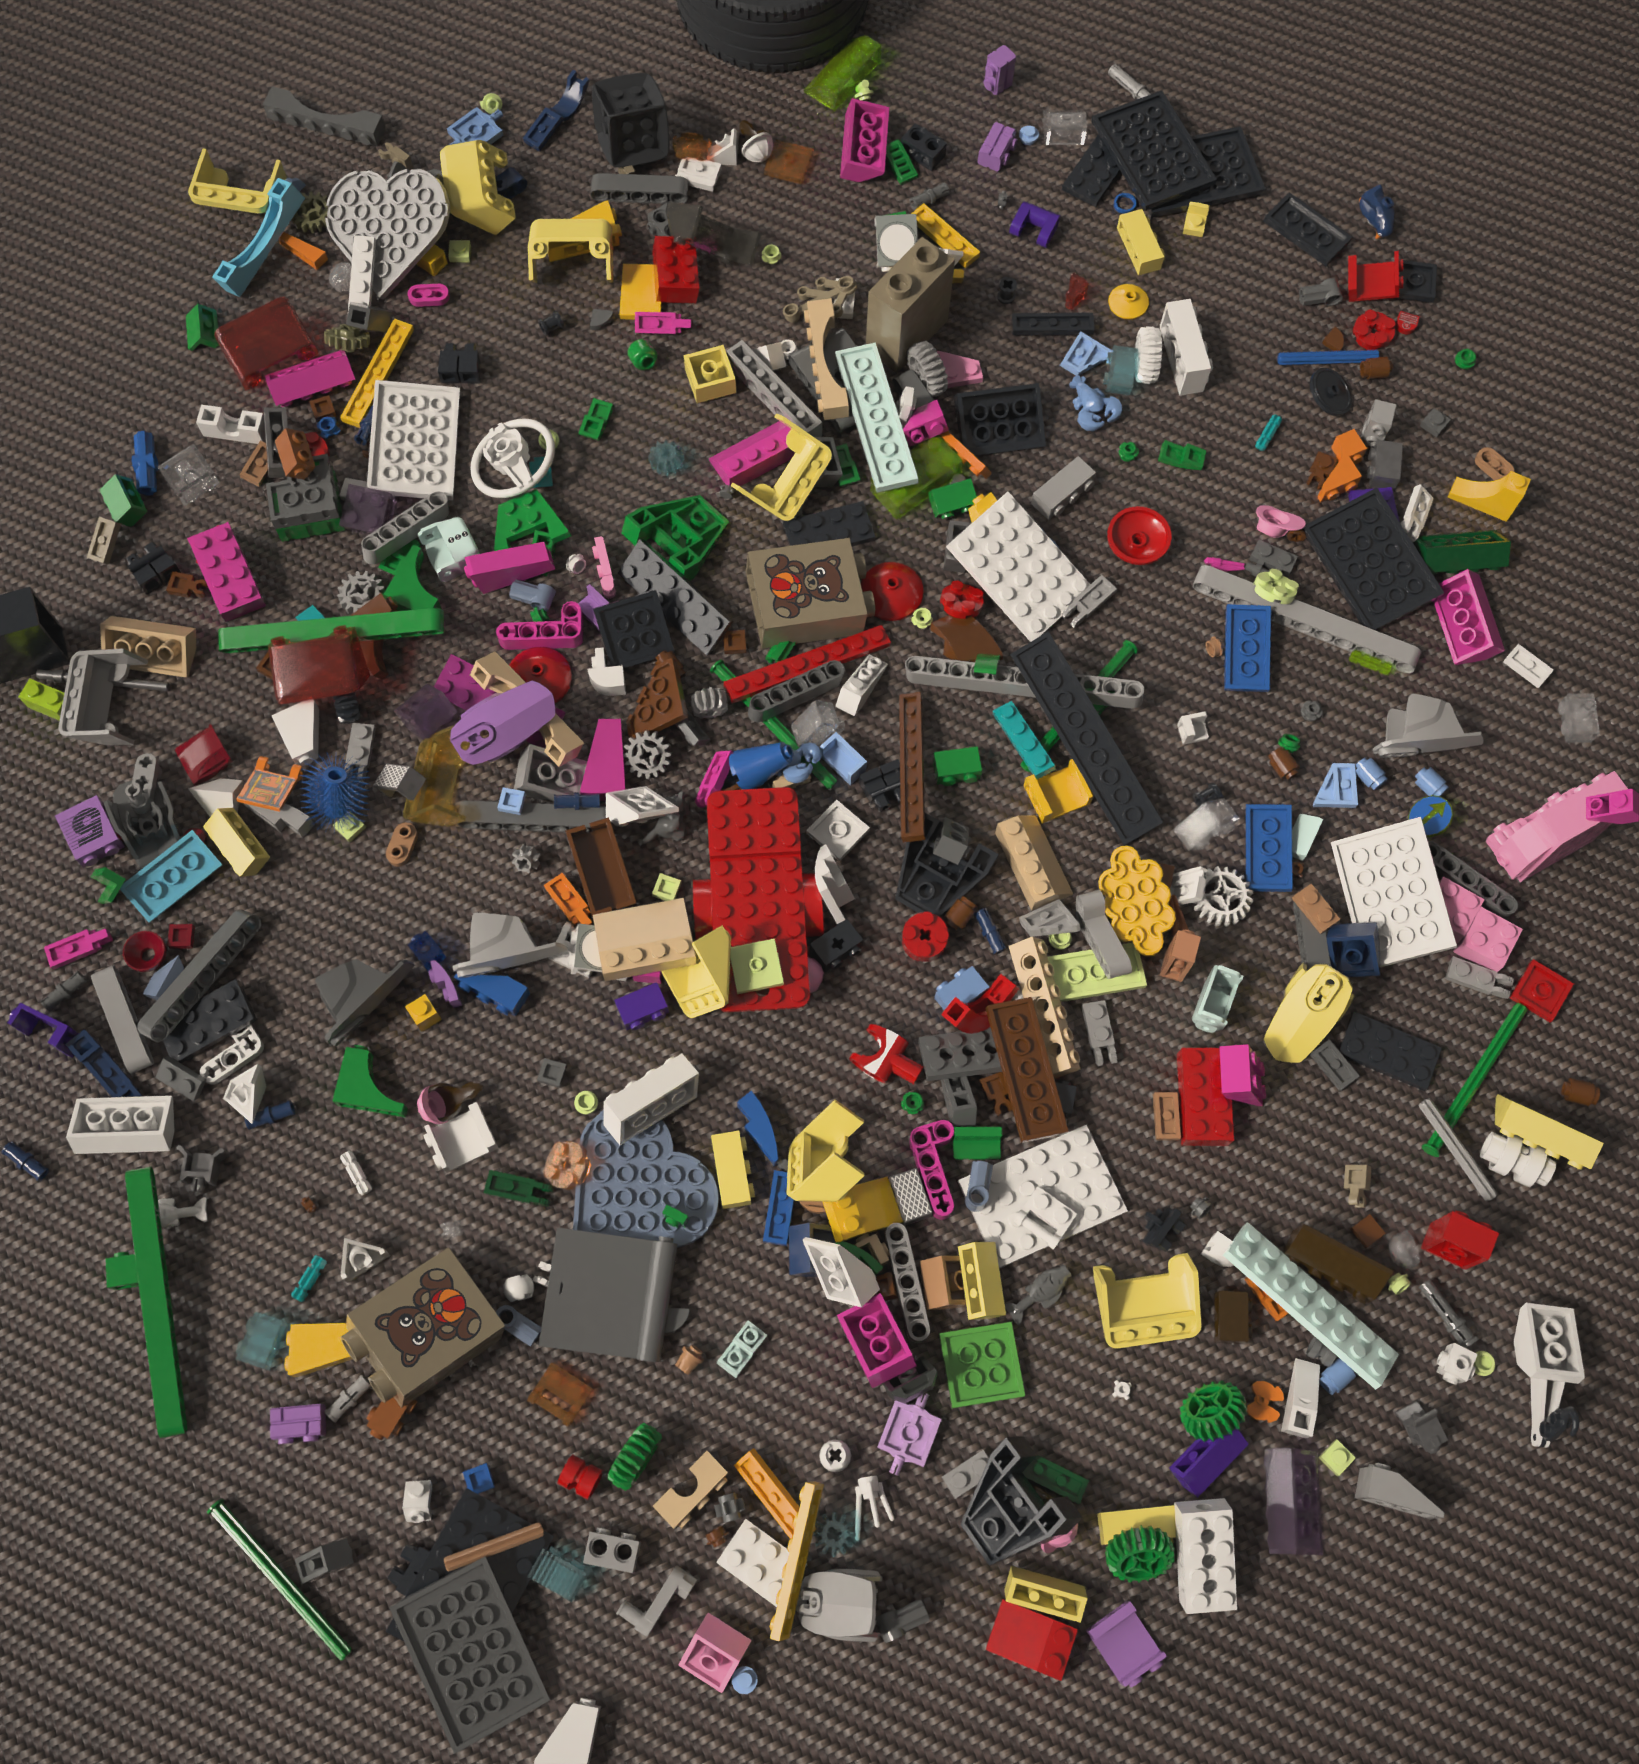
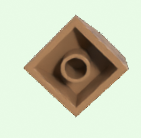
M938 1256L920 1261L927 1310L967 1307L959 1256Z

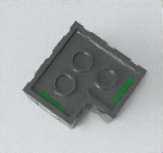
M328 454L312 456L315 468L305 480L287 477V480L266 483L271 522L282 542L289 541L290 539L306 538L312 535L328 534L334 531H345L339 487L337 485L338 479Z

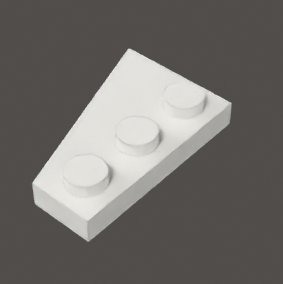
M907 386L896 402V409L902 428L910 420L917 397H913L914 388Z

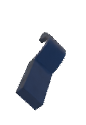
M573 70L567 77L566 89L560 101L552 108H544L524 135V143L540 152L562 121L570 119L578 110L589 85V78L585 77L582 81L577 78V72Z

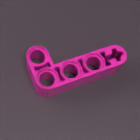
M573 601L565 603L561 610V621L502 623L496 629L499 644L506 650H521L533 647H548L551 649L576 648L583 642L581 607ZM571 613H576V615L573 617L568 616ZM550 633H554V634H555V635L552 636V637H547V635L550 634ZM570 633H577L574 636H568ZM527 634H533L529 638L525 637Z
M946 1120L936 1121L915 1128L911 1132L909 1140L932 1214L939 1220L949 1218L954 1208L953 1199L936 1148L944 1146L952 1140L954 1127ZM939 1128H945L948 1130L949 1136L946 1138L939 1137L936 1131ZM916 1135H923L927 1142L922 1145L917 1144L914 1137ZM924 1157H930L933 1159L934 1165L925 1167L921 1160ZM936 1179L941 1183V1188L934 1190L930 1188L928 1182ZM942 1195L941 1201L943 1206H948L945 1212L942 1209H937L939 1206L938 1196Z

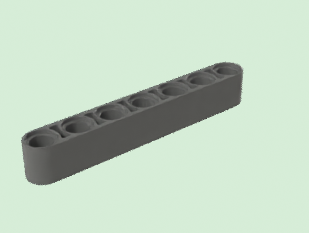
M461 801L457 825L468 829L566 833V830L585 825L587 832H591L589 823L606 818V807L579 808V810H575V808L554 809V804L524 803L521 815L498 811L499 802Z
M236 910L140 1019L137 1026L139 1033L155 1042L163 1041L258 932L261 926L260 918L245 910Z

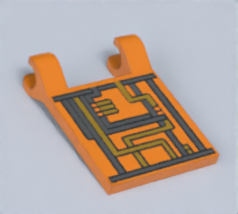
M260 756L254 771L236 798L237 802L280 812L296 783L303 778V776H300L303 775V772H301L302 765L293 764L289 776L268 772L270 765L267 762L269 759L268 757Z

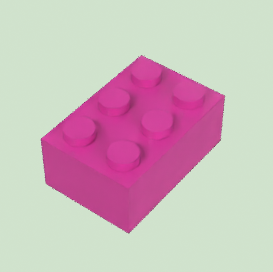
M881 1293L872 1297L863 1307L854 1306L837 1315L841 1327L872 1388L916 1366L913 1355Z

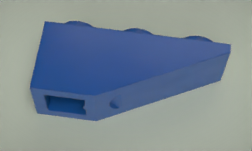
M457 974L454 976L458 983V988L466 993L470 991L476 993L480 1001L485 1004H489V1002L497 1006L496 1009L507 1016L510 1013L516 1017L530 995L528 987L509 976L477 975L467 978H458Z

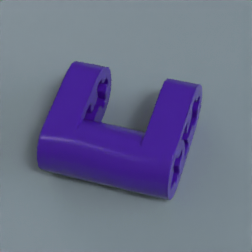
M1023 201L1011 223L1009 233L1019 237L1025 225L1030 223L1042 228L1036 244L1047 248L1059 225L1061 215Z

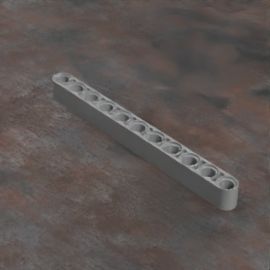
M1208 565L1201 566L1197 573L1193 588L1199 593L1227 604L1271 606V621L1403 673H1413L1416 668L1421 650L1414 645L1296 599L1289 604H1280L1282 600L1276 599L1274 602L1267 601L1254 590L1256 585L1254 583Z
M922 656L909 657L905 662L906 678L914 684L1035 697L1027 683H1020V681L1026 680L1018 667L998 665L997 674L974 672L975 662ZM934 671H941L938 674L933 673ZM957 673L963 674L961 676H955V674ZM1075 674L1092 704L1133 709L1138 708L1143 702L1144 686L1139 681ZM977 676H984V678H981V679L976 678V677H977ZM1004 678V679H1006V680H1004V681H999L998 679ZM1091 688L1093 689V691H1087L1085 689ZM1107 691H1115L1116 693L1110 694ZM1135 693L1137 696H1131L1130 694Z

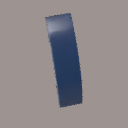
M86 1029L65 1044L111 1097H144L118 1064Z

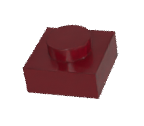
M169 924L167 946L170 949L193 948L195 926L193 924Z

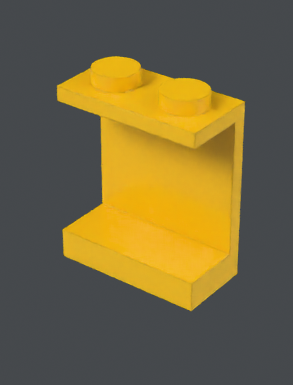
M1073 759L1069 761L1068 767L1037 780L1034 774L1026 777L1023 785L1042 824L1090 805L1094 795Z

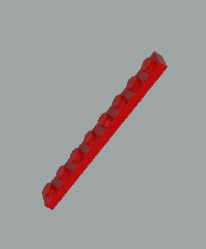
M880 625L724 681L723 686L733 704L759 694L829 661L836 660L843 664L890 647L891 641L883 626Z

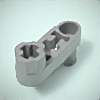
M149 753L142 754L137 758L132 784L128 785L125 789V793L129 797V803L137 814H145L150 810L151 802L154 799L157 778L162 775V769L155 756Z
M676 1565L648 1611L642 1612L627 1602V1600H624L616 1614L634 1625L636 1631L648 1637L673 1595L676 1593L685 1600L698 1579Z

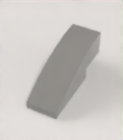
M244 804L249 810L279 832L287 826L303 838L314 826L313 821L308 815L287 804H284L280 812Z

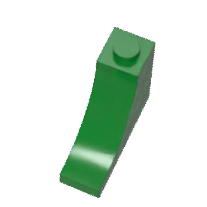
M416 545L411 547L384 595L392 596L398 604V611L429 608L442 609L439 600L430 595L420 584V568L424 555L421 548Z
M354 1045V1048L346 1047L332 1101L339 1107L406 1118L408 1108L403 1103L387 1098L378 1089L373 1076L374 1056L368 1048L361 1045Z

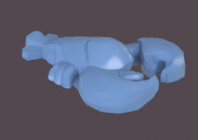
M1077 375L1073 377L1069 386L1077 390L1078 397L1072 401L1075 410H1079L1082 406L1077 419L1081 428L1086 431L1100 429L1105 422H1095L1100 421L1101 417L1094 413L1100 412L1104 405L1106 406L1105 418L1108 417L1109 413L1112 414L1107 419L1109 423L1119 419L1122 413V404L1119 399L1113 396L1104 398L1105 394L1099 388L1093 390L1085 384L1086 378L1084 376L1080 377Z
M808 742L800 745V748L797 750L792 749L794 753L792 762L776 775L781 776V772H783L785 779L792 783L806 780L811 774L813 766L811 763L806 766V763H801V757L804 756L807 762H811V758H813L812 763L815 764L822 757L820 748L814 743Z

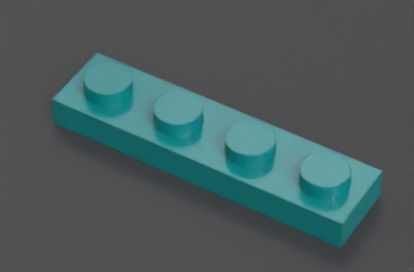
M1012 701L993 710L995 719L1031 773L1034 774L1036 780L1056 770L1055 764Z

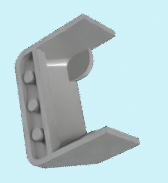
M125 649L76 652L70 660L59 721L60 734L68 738L103 745H134L135 740L118 734L117 726L107 723L113 684L122 682L127 678L130 665L148 664V660Z

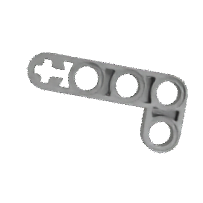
M1098 889L1078 895L1076 897L1077 921L1106 977L1112 979L1132 973L1130 959L1105 915V900L1102 892Z

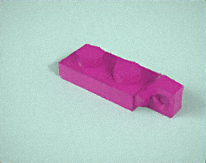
M635 312V333L676 334L681 333V328H692V320L681 319V314L671 312Z
M106 928L98 932L95 929L90 931L86 929L44 947L50 968L54 970L102 949L101 945L113 941L111 932Z

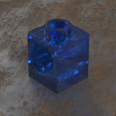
M427 931L422 934H416L408 944L412 953L427 971L432 969L430 961L435 960L437 963H440L446 958L443 951ZM424 946H431L427 953H420Z

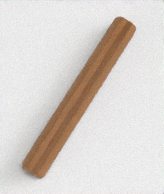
M535 1523L444 1558L446 1570H455L484 1556L487 1558L540 1538L544 1535L541 1523Z

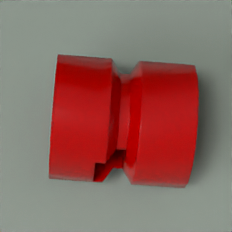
M572 1454L565 1464L557 1484L568 1490L575 1488L577 1495L589 1500L596 1490L604 1470L593 1464L586 1466L585 1460Z

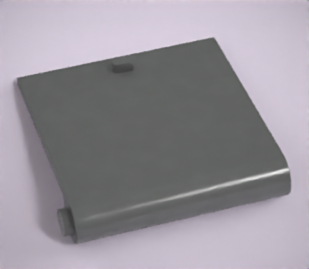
M557 1228L539 1346L661 1362L678 1244L673 1243V1238L659 1236V1241Z

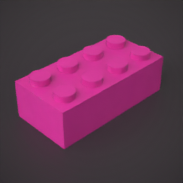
M228 522L187 538L218 611L225 622L266 606L236 535Z

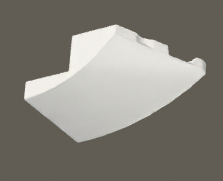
M825 844L820 847L817 855L815 879L823 900L836 923L839 924L845 920L839 907L855 898Z

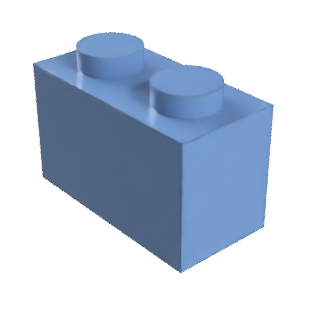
M973 966L967 970L962 968L954 975L955 979L949 983L945 981L936 988L937 992L934 999L945 1010L955 997L964 1003L978 1000L986 993L989 986Z

